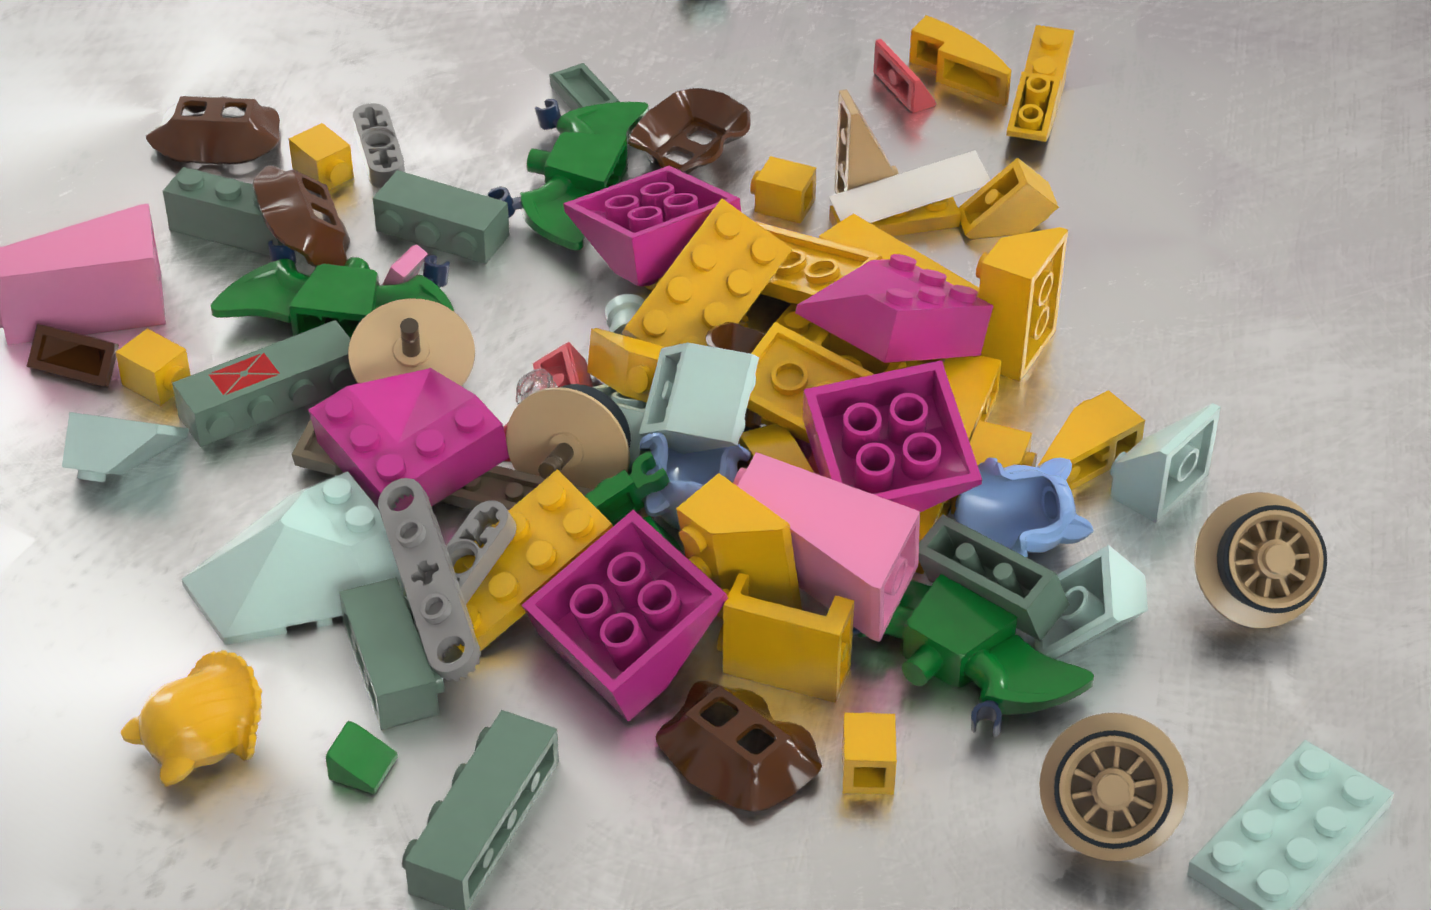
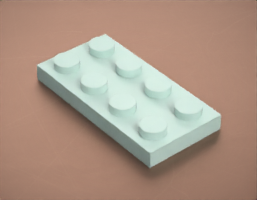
M1304 740L1191 859L1187 875L1241 910H1297L1390 807L1394 792L1309 741Z

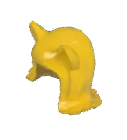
M225 650L213 651L202 656V659L196 662L195 668L191 669L187 677L166 683L154 691L144 703L140 714L129 720L124 725L120 734L123 740L128 743L145 746L151 756L161 765L160 780L165 787L171 786L184 780L194 768L215 764L224 759L228 754L233 753L243 761L252 759L255 753L258 723L261 721L262 689L254 677L253 668L247 666V662L241 656H237L233 652L228 653Z

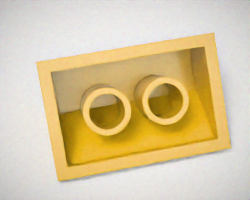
M1057 227L1002 237L989 253L984 252L978 261L976 277L980 278V286L977 291V297L993 305L981 356L1002 360L1000 375L1020 382L1056 332L1068 229Z
M720 473L715 475L676 508L680 525L679 537L683 542L686 558L722 590L725 588L731 590L739 573L749 575V597L802 610L790 524Z

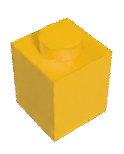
M323 123L288 139L292 169L327 185L328 190L354 178L350 144Z
M770 156L762 170H756L751 181L750 192L755 195V212L801 224L815 202L817 167Z
M148 328L116 351L122 385L159 406H162L174 396L173 382L191 376L186 349Z
M873 712L844 713L842 792L849 794L894 795L897 764L895 714Z

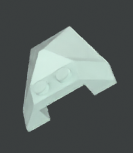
M348 471L289 495L182 578L183 587L225 645L287 633L286 626L316 621L317 627L333 625L332 618L342 616L340 591L397 577L403 596L407 595L380 511Z

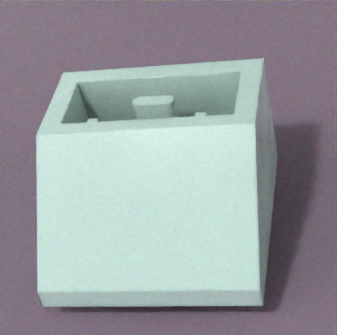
M688 342L661 348L639 435L644 437L647 434L661 432L667 439L668 448L682 454L737 446L745 428L744 417L749 397L756 384L755 373L759 357L749 353Z

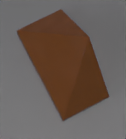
M37 324L27 367L109 388L119 344Z

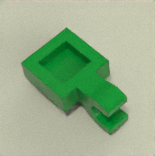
M646 452L635 459L630 475L624 469L612 478L601 481L585 497L614 526L632 510L637 512L644 507L642 499L653 492H658L665 488L670 480L664 468L659 469L654 474L646 475L649 470L657 466L652 453Z

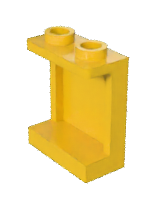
M739 573L731 590L726 588L723 590L727 594L728 599L717 614V617L723 618V625L717 640V651L723 652V673L836 703L851 668L854 600L835 595L827 615L823 616L749 597V575Z

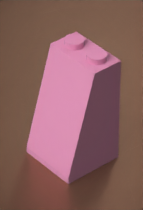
M149 204L130 207L0 247V328L4 329L7 345L33 342L37 324L83 335L165 325L161 269Z
M756 452L747 469L743 467L739 469L733 483L790 524L799 588L828 609L835 595L854 600L853 627L870 639L880 642L918 567L920 511Z

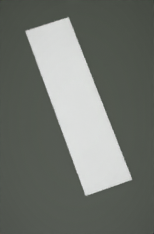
M976 150L850 189L829 196L840 221L854 213L867 222L872 223L981 188L990 181V178Z

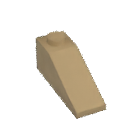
M847 89L839 90L835 167L836 194L899 174L896 166L890 165L883 149Z

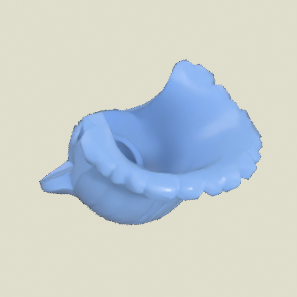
M661 432L645 435L641 438L640 450L652 451L651 453L657 464L646 475L654 474L659 469L664 468L670 480L665 488L645 497L644 508L647 515L652 517L661 515L671 527L680 529L676 508L718 473L733 483L738 472L737 462H747L751 458L750 451L738 444L737 446L682 454L668 448L667 439Z
M989 457L985 462L978 465L982 484L959 494L956 499L954 518L957 522L1025 557H1028V553H1042L1051 550L1059 544L1080 542L1093 533L1091 523L1076 514L1072 491L1066 481L1072 470V463L1070 459L1052 458L1038 467L1014 464L1003 468L1001 463L997 462V458Z

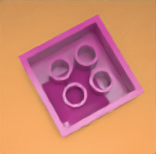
M671 166L663 167L563 203L565 213L612 271L636 286L653 285L658 282L659 278L664 276L721 198L741 211L739 197Z
M892 254L890 259L870 260L797 304L795 313L882 362L888 363L980 356L993 305L978 298L976 290L947 282L945 274L916 266L917 261L914 258L901 254Z
M942 360L804 389L803 422L821 476L920 512L982 484V477Z
M432 368L349 385L308 409L318 444L343 473L347 471L350 473L377 508L382 491L395 480L402 478L416 480L427 493L432 507L509 458L501 421L475 394ZM410 494L409 497L404 495V499L398 498L399 503L395 502L396 508L393 509L395 511H402L408 508L414 497Z
M632 510L524 602L522 607L538 634L629 722L668 687L728 597L719 586L638 513Z

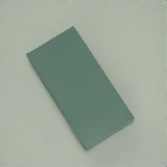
M584 63L549 74L550 86L572 110L591 105L620 102Z

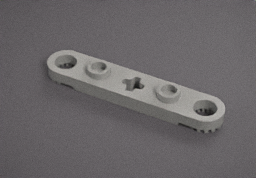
M402 478L395 480L385 487L378 500L382 521L428 662L440 677L445 678L447 681L452 679L459 681L460 677L467 678L470 671L473 673L476 670L475 666L480 663L479 657H482L480 646L473 630L474 627L427 493L414 479ZM410 494L414 497L408 508L402 511H395L393 509L396 508L395 502L399 503L398 498L404 499V495L409 497ZM433 570V581L425 585L423 583L426 578L425 573ZM454 644L456 646H460V644L465 646L464 652L458 660L452 663H444L443 658L446 657L444 652L448 653L449 647L453 649Z

